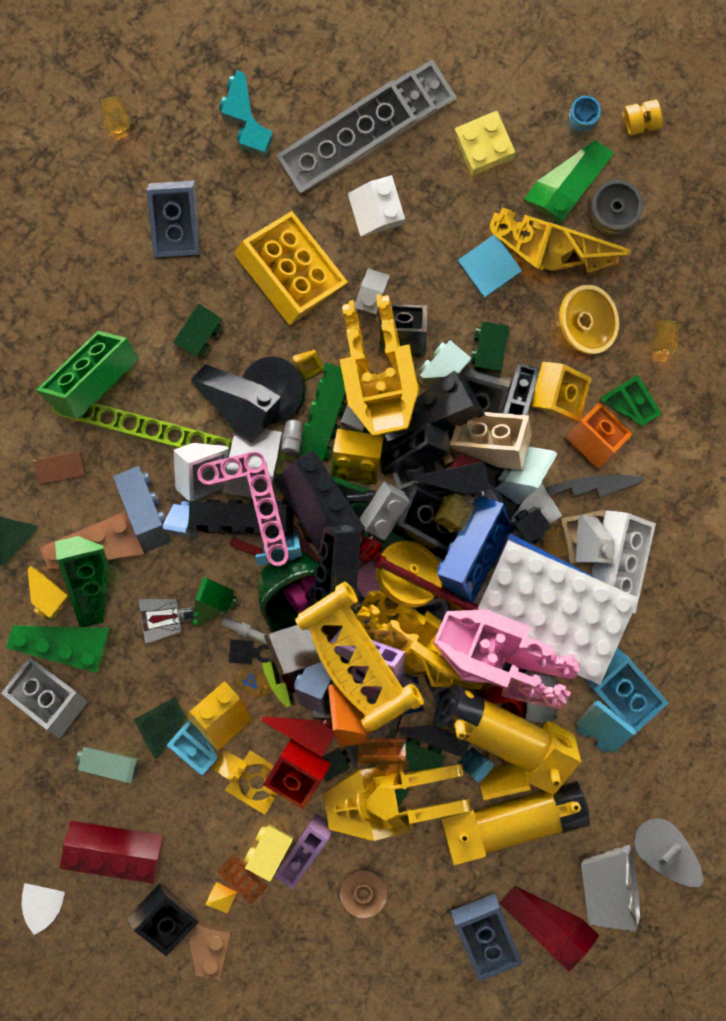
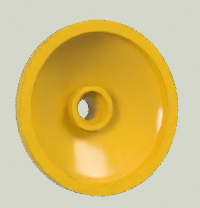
M593 285L575 287L564 297L560 307L559 319L566 340L576 350L585 354H597L607 350L614 343L619 330V315L611 297L604 290Z

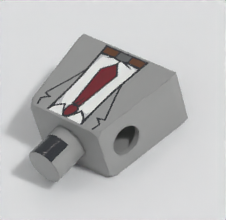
M138 599L145 644H152L183 633L182 623L194 621L193 607L179 609L177 599Z

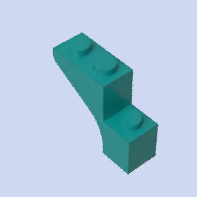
M237 70L235 77L231 75L228 81L227 89L230 90L227 97L223 96L219 110H221L223 119L245 126L240 128L236 139L239 141L240 149L266 158L273 139V131L262 127L253 118L246 76L243 72Z

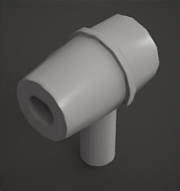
M288 420L281 437V452L286 455H297L303 442L302 423L296 420Z

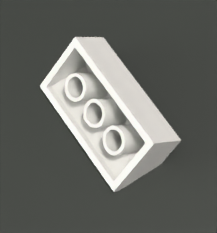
M606 510L603 526L614 540L613 564H594L591 575L595 579L639 598L656 523L629 513ZM637 602V604H636V606H635V608H634V611H633L634 614H636V609H637L638 602Z

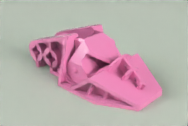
M488 610L447 611L434 640L436 648L464 682L490 683L503 687L501 694L503 697L556 709H563L566 706L571 693L565 690L566 686L558 684L554 688L546 687L544 684H541L542 679H540V676L534 675L531 677L518 672V669L521 668L568 679L576 678L580 669V663L574 659V655L570 654L569 656H561L559 658L551 650L552 646L529 638L530 626ZM505 662L512 664L509 672L502 670Z

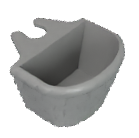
M630 845L583 859L581 868L589 926L597 925V927L604 926L605 928L612 927V929L636 931L640 920V905L635 862Z

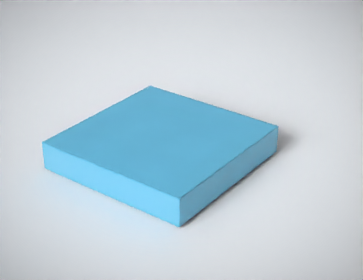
M495 235L458 259L459 264L484 298L522 272L503 243Z

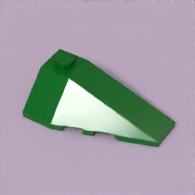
M79 536L56 541L57 562L79 626L86 627L102 623L105 591L107 589V573L109 570V563L103 545Z

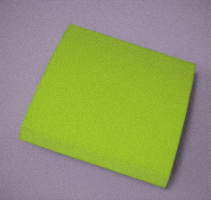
M275 662L263 663L262 666L267 681L278 699L286 707L295 705L293 692L286 683L281 684Z

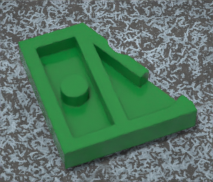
M639 375L600 397L602 402L641 426L662 415Z

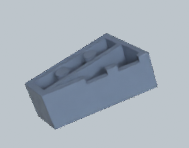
M137 466L113 476L135 535L145 553L171 543L167 531L163 529L166 518L162 511H158L157 505L160 503L155 491L151 493L149 489L152 482L148 473H143L140 467Z

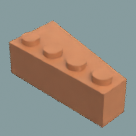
M127 511L56 540L60 541L79 536L103 545L108 562L147 556L135 535ZM56 541L39 547L47 567L51 571L60 570L56 558Z

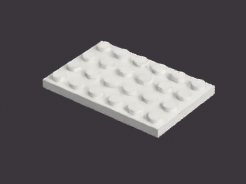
M508 540L478 609L488 610L530 626L529 638L552 646L551 650L559 658L561 656H569L570 654L574 655V659L580 663L577 675L600 685L639 598Z

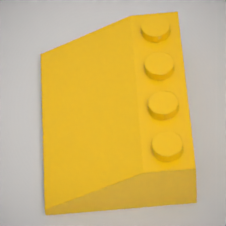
M293 211L243 240L233 253L289 325L306 316L348 283Z

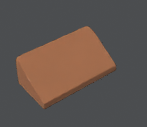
M79 451L33 460L39 485L85 476L82 456Z

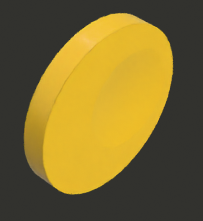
M399 541L388 546L381 554L389 562L439 587L442 586L437 575L439 562L434 554L423 545L412 541ZM376 568V578L381 590L389 599L401 606L420 607L426 605L435 597L432 593L384 569L379 570Z

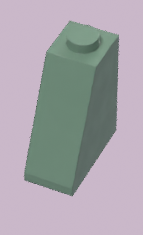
M83 747V751H78L76 764L79 765L78 770L134 783L141 759Z

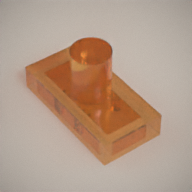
M368 739L369 743L358 744V765H376L377 769L386 770L390 765L406 764V739Z

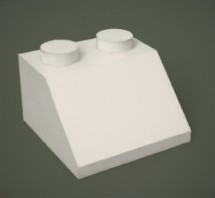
M392 175L370 181L348 193L360 237L405 225V217Z
M192 443L175 449V489L188 501H194L223 490L224 483L214 486L204 485L198 478V470L205 463L229 458V449L226 446ZM211 468L206 469L203 473L204 480H213L215 478V470Z

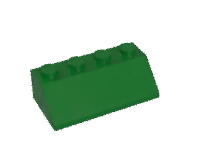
M97 331L36 391L62 415L78 419L125 372L131 369L132 365L138 360V357L127 338Z

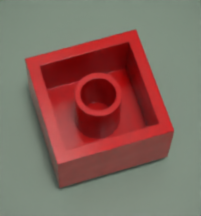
M290 739L263 785L301 809H304L331 763Z

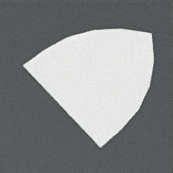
M24 884L21 902L22 912L27 926L34 935L44 930L54 921L62 906L65 892Z

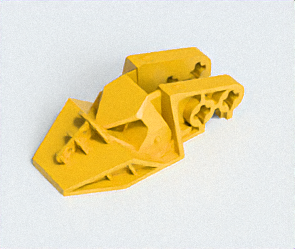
M502 208L500 214L494 212L490 222V230L497 238L535 268L543 271L544 269L558 271L584 264L587 273L619 263V257H627L631 253V250L527 215H524L522 222L517 223L514 221L516 213L506 208ZM501 224H503V225H505V224L508 225L507 230H506V229H503V230L500 229V225H501ZM522 231H528L530 233V236L524 237L521 235ZM574 253L581 259V261L567 263Z
M381 294L376 295L386 344L385 353L392 368L386 369V373L370 374L369 369L371 368L368 363L354 301L351 300L349 304L343 305L342 310L347 325V337L351 357L340 359L347 401L350 408L372 436L408 429L419 393L410 345L400 346L389 295L381 296Z
M380 590L370 591L365 596L362 607L356 614L357 619L371 640L405 652L404 673L414 677L428 675L432 687L449 688L454 684H458L466 689H480L483 686V682H464L434 645V640L442 624L440 619L428 611L421 615L413 608L399 604L388 607L386 605L387 596ZM379 600L378 605L374 606L371 604ZM398 613V618L394 620L390 618ZM368 618L370 619L366 625L362 623Z
M396 762L354 770L323 794L329 830L364 840L376 841L414 832L413 823L471 811L468 798L416 808L407 807L405 811L400 813L396 800L395 789H407V787L464 776L462 763L451 764L439 768L404 773L402 763Z

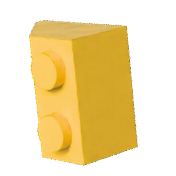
M542 362L531 407L548 414L579 422L592 377L564 364Z
M30 566L28 578L31 603L36 606L34 611L44 619L52 618L56 620L70 603L69 594L38 569Z
M225 681L186 716L217 751L252 721L239 696Z
M503 760V765L493 767L481 782L478 783L481 799L488 800L530 790L524 769Z

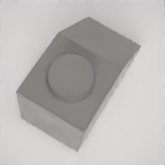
M368 268L355 303L358 314L376 319L379 311L376 295L381 294V296H384L390 275Z
M578 515L576 562L613 564L614 540L597 517Z

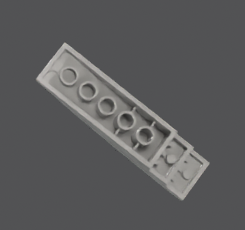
M432 59L415 71H409L394 82H388L276 156L300 194L427 119L455 101L457 97Z

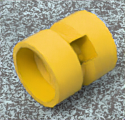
M657 100L644 102L641 107L638 104L624 107L625 123L630 136L642 134L645 129L651 132L663 128L662 113ZM643 113H646L647 122H645Z

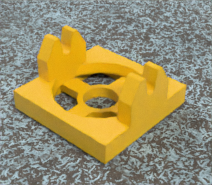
M249 750L225 791L266 815L278 794L265 786L261 789H254L251 785V779L254 776H261L265 782L267 773L273 769L274 765ZM253 765L263 766L259 773L253 775L245 771V769ZM240 777L248 781L250 789L246 795L241 790ZM262 790L270 794L269 797L263 800L252 799L256 792Z

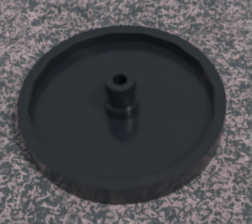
M264 357L253 362L244 372L242 378L258 383L281 397L280 412L270 424L284 423L294 417L301 409L306 393L305 381L300 370L292 362L279 357Z

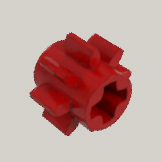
M370 534L366 539L361 536L362 542L359 557L366 563L371 559L376 562L382 554L379 549L383 545Z

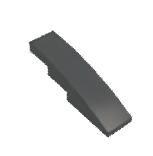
M596 475L564 481L548 486L545 489L550 497L570 490L573 498L595 490L599 499L640 484L644 479L643 476Z

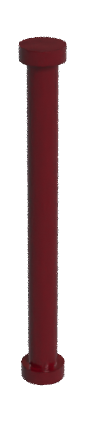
M383 555L376 562L375 568L379 570L384 569L465 611L479 610V604H472L389 562Z

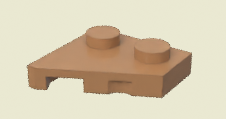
M195 926L187 934L197 976L220 981L231 933Z

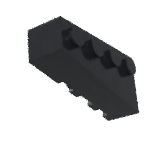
M454 370L417 396L408 429L387 433L385 436L394 445L427 423L447 432L446 429L456 425L462 426L472 418H481L486 415L468 382Z

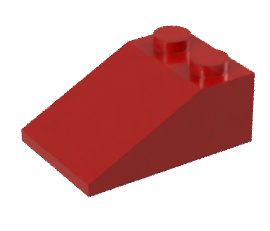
M264 716L261 719L262 722L323 757L335 737L332 723L325 719H322L321 722L318 720Z

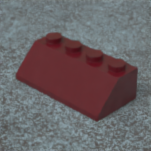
M70 820L59 869L154 884L157 877L163 835Z

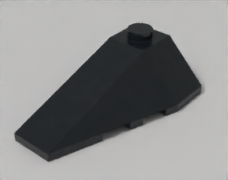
M206 364L191 378V382L204 398L209 400L216 408V412L228 422L230 429L250 443L263 432L280 412L281 397L258 383Z

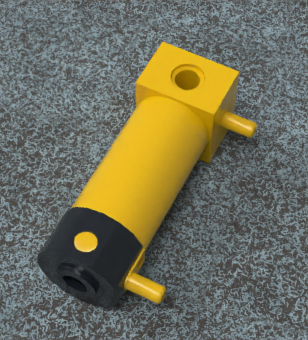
M458 684L450 686L438 702L434 713L435 727L524 769L528 783L552 795H555L581 763L574 733L548 720L541 728L483 699L482 696Z
M578 781L562 785L554 795L541 791L476 810L471 808V811L440 818L453 865L486 857L487 853L590 826L587 801Z

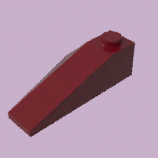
M514 886L499 902L568 972L580 962L600 936L582 918L517 886Z

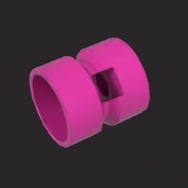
M315 576L301 578L299 583L293 582L283 590L287 600L299 614L305 610V606L310 605L311 598L308 596L310 587H314Z

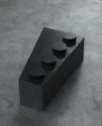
M206 500V502L189 501V530L205 534L261 535L253 500L250 501V504L242 503L240 500H228V503L220 502V500ZM276 501L284 535L293 536L294 512L290 506L286 505L285 501ZM263 504L260 508L261 514L264 516L270 515L273 512V505ZM270 526L266 530V535H279V529L276 526Z
M349 525L324 527L318 550L320 563L314 567L313 575L316 577L314 587L309 589L308 596L311 598L310 605L305 606V610L336 591L335 587L343 582H347L356 594L358 589V568L360 566V545L362 542L361 530ZM353 604L352 606H350V608L355 614L356 606L355 604Z

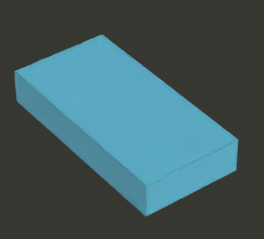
M473 747L466 753L465 758L458 762V764L462 763L463 770L478 783L495 766Z

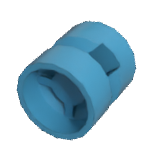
M581 96L574 101L568 117L569 124L573 130L587 133L594 129L601 113L598 101L591 96Z

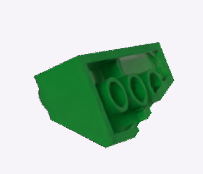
M597 140L593 141L540 178L528 192L524 201L561 226L614 153Z
M203 577L195 599V613L192 626L200 628L227 615L230 609L234 610L238 597L234 596L235 590Z

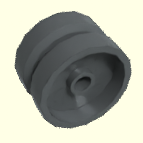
M611 180L604 183L596 191L589 207L593 226L608 236H621L628 233L640 218L643 210V199L639 190L629 182Z

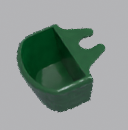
M301 552L302 556L288 561L283 566H274L270 563L267 567L263 568L259 577H257L261 614L271 632L297 625L295 619L299 613L289 603L283 590L293 582L299 583L301 578L314 576V567L319 563L308 553Z

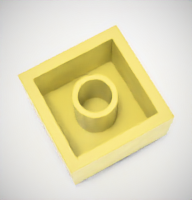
M498 111L455 128L454 137L471 176L514 159L515 150Z
M271 824L267 828L263 826L255 839L259 842L256 849L251 847L244 859L247 863L245 869L270 882L294 837Z

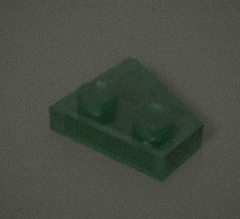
M0 517V565L6 566L15 553L37 531L38 526Z
M174 697L134 719L154 759L159 758L166 745L171 741L187 717L178 700Z

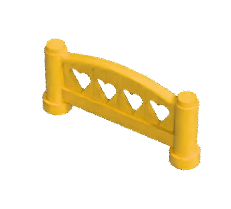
M343 582L335 587L336 591L298 614L295 621L302 631L305 629L310 631L314 646L325 670L343 695L365 715L361 722L363 727L370 732L377 730L407 710L420 707L424 704V700L419 690L412 683L402 688L350 608V606L357 603V596L352 587L347 582ZM324 625L343 626L336 643L328 641V635L322 632ZM336 646H356L349 663L345 664L341 661V655L335 652ZM350 666H369L363 683L357 684L354 681V676L348 671ZM363 686L382 687L375 704H370L367 701V696L361 691Z

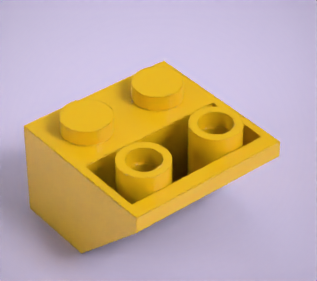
M337 429L331 475L343 480L358 481L363 484H376L383 435L372 436L369 433Z

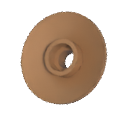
M368 870L353 872L342 883L340 889L341 903L346 911L355 917H372L378 914L386 903V885L382 878L374 872ZM366 889L368 896L365 898L360 897L359 891Z

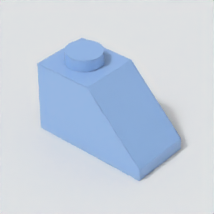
M181 501V505L173 504L163 524L164 530L173 534L196 538L197 531L188 529L189 502Z

